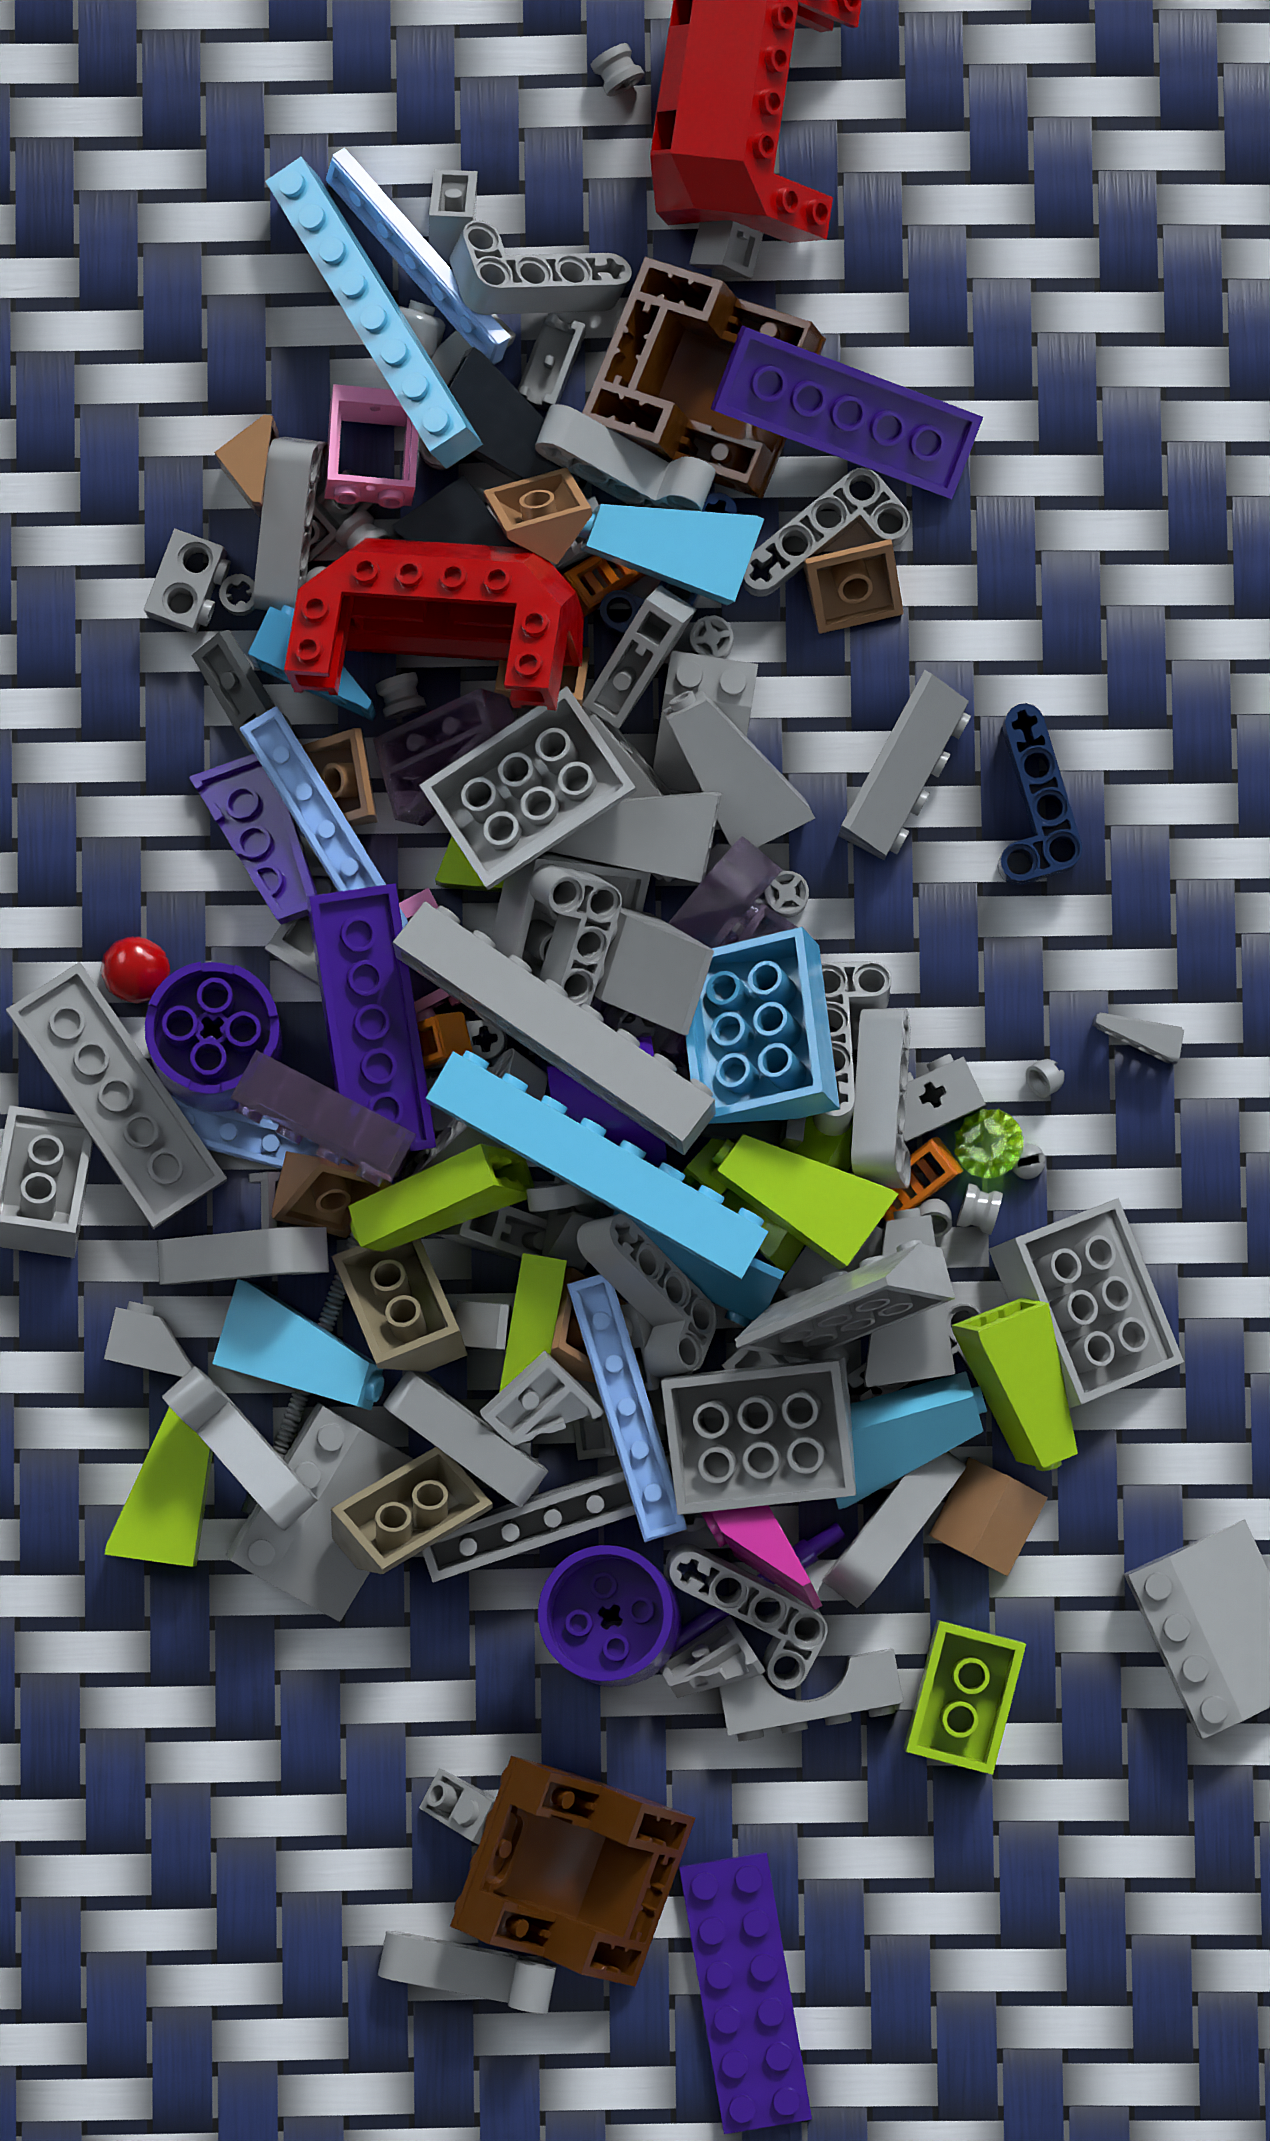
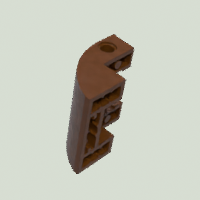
M645 257L582 413L669 463L681 457H694L703 460L715 469L716 474L712 483L763 499L787 438L711 410L740 328L745 326L819 355L826 338L822 336L811 321L738 299L724 281Z
M511 1755L508 1766L501 1775V1785L492 1810L486 1817L485 1830L477 1852L470 1861V1871L462 1894L455 1903V1913L450 1927L490 1945L542 1956L581 1975L636 1987L696 1818L607 1784Z

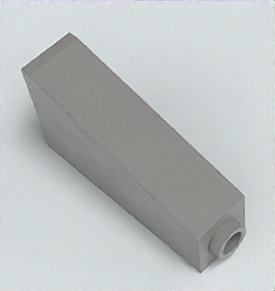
M703 690L696 694L693 691L684 692L669 702L670 707L664 709L663 712L703 792L714 791L722 793L717 820L736 858L815 819L806 799Z
M713 791L624 799L548 851L702 883L706 876L722 793Z
M920 1208L893 1212L894 1220L886 1221L884 1224L880 1256L887 1257L897 1253V1246L913 1240H921L923 1244L936 1247L931 1215L921 1216ZM945 1303L869 1334L863 1379L865 1388L955 1374Z

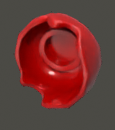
M127 937L114 942L104 953L100 972L104 984L111 994L123 1001L139 1004L150 1001L157 987L170 975V965L165 951L159 945L146 938Z

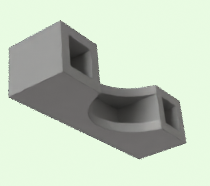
M892 1648L848 1656L844 1674L838 1684L828 1693L814 1699L797 1700L786 1697L777 1692L767 1682L763 1674L719 1686L728 1735L737 1734L738 1742L764 1737L763 1729L781 1726L782 1733L808 1729L807 1721L824 1718L826 1725L852 1721L851 1713L868 1710L869 1717L892 1714L896 1712L895 1704L904 1703L895 1653Z

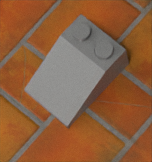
M671 650L653 771L669 790L686 793L703 792L663 710L670 707L669 702L674 697L687 691H693L696 694L703 690L747 737L758 664Z
M621 907L593 996L679 1034L688 1035L714 950L651 913Z
M9 1106L0 1150V1247L75 1258L93 1149V1140L76 1115Z

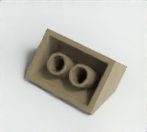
M421 1238L383 1252L362 1248L358 1245L331 1256L377 1368L427 1372L468 1355L459 1327Z
M434 1447L332 1507V1539L357 1569L384 1574L491 1510L493 1503L453 1458L438 1447Z

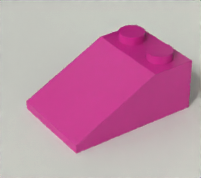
M769 1505L701 1512L720 1548L728 1544L737 1559L814 1610L822 1606L808 1575Z

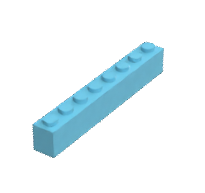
M299 157L267 179L265 182L430 453L447 469L483 445L315 171L302 157Z
M467 1050L463 1056L454 1051L452 1052L426 1097L428 1104L734 1279L741 1281L769 1232L761 1227L764 1222L762 1218L742 1207L738 1213L722 1205L725 1199L722 1195L704 1185H701L698 1191L682 1182L685 1175L666 1163L662 1162L658 1169L644 1161L643 1158L646 1152L625 1140H622L620 1146L604 1138L607 1130L595 1122L583 1118L581 1123H578L564 1114L568 1108L553 1098L544 1095L542 1100L539 1101L525 1093L528 1085L518 1078L505 1073L501 1079L486 1070L489 1063L476 1054Z

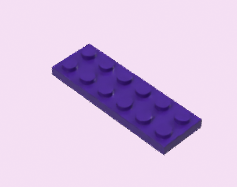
M745 326L740 328L711 406V410L950 499L954 496L983 420L982 416Z
M396 883L307 896V908L346 1161L435 1148L436 1142L430 1104L426 1101L428 1090L409 966L396 958L393 941L403 929Z
M767 1851L679 1866L724 2134L811 2120L812 2115Z

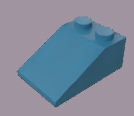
M283 605L280 611L270 606L248 651V656L255 668L290 683L284 667L294 608ZM344 666L342 668L338 695H329L328 691L305 690L372 722L376 716L372 701Z

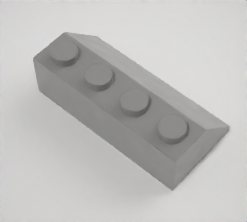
M924 670L847 813L838 834L839 837L882 860H885L889 851L898 854L909 833L902 826L910 812L917 816L919 815L930 792L923 789L930 774L936 777L940 776L951 755L943 751L951 735L959 739L971 718L970 715L964 712L969 701L932 673Z

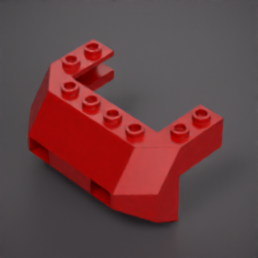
M673 0L650 152L656 213L668 226L731 220L788 243L827 240L833 197L775 174L776 153L796 22L818 32L833 31L834 21L850 28H857L862 0Z
M365 538L298 588L284 671L295 693H303L304 690L328 691L329 695H338L345 651L491 661L503 660L508 661L504 687L505 689H511L510 703L512 708H521L522 705L546 706L547 710L556 711L563 665L582 667L584 614L576 591L552 563L526 548Z

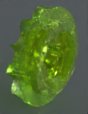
M980 1108L979 1112L965 1117L960 1130L955 1132L956 1148L954 1152L961 1166L974 1176L980 1178L1002 1176L1017 1164L1022 1155L1024 1138L1021 1127L1012 1116L1000 1109L987 1110ZM985 1128L994 1138H1001L998 1142L992 1144L991 1159L982 1147H975L978 1142L984 1140L983 1133H985Z

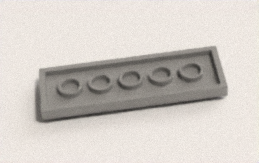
M80 962L6 1009V1013L152 1229H155L227 1181L226 1176Z

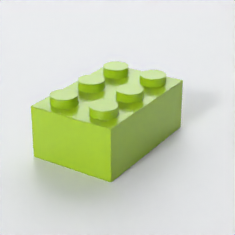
M936 1620L903 1749L908 1753L993 1775L1026 1643Z

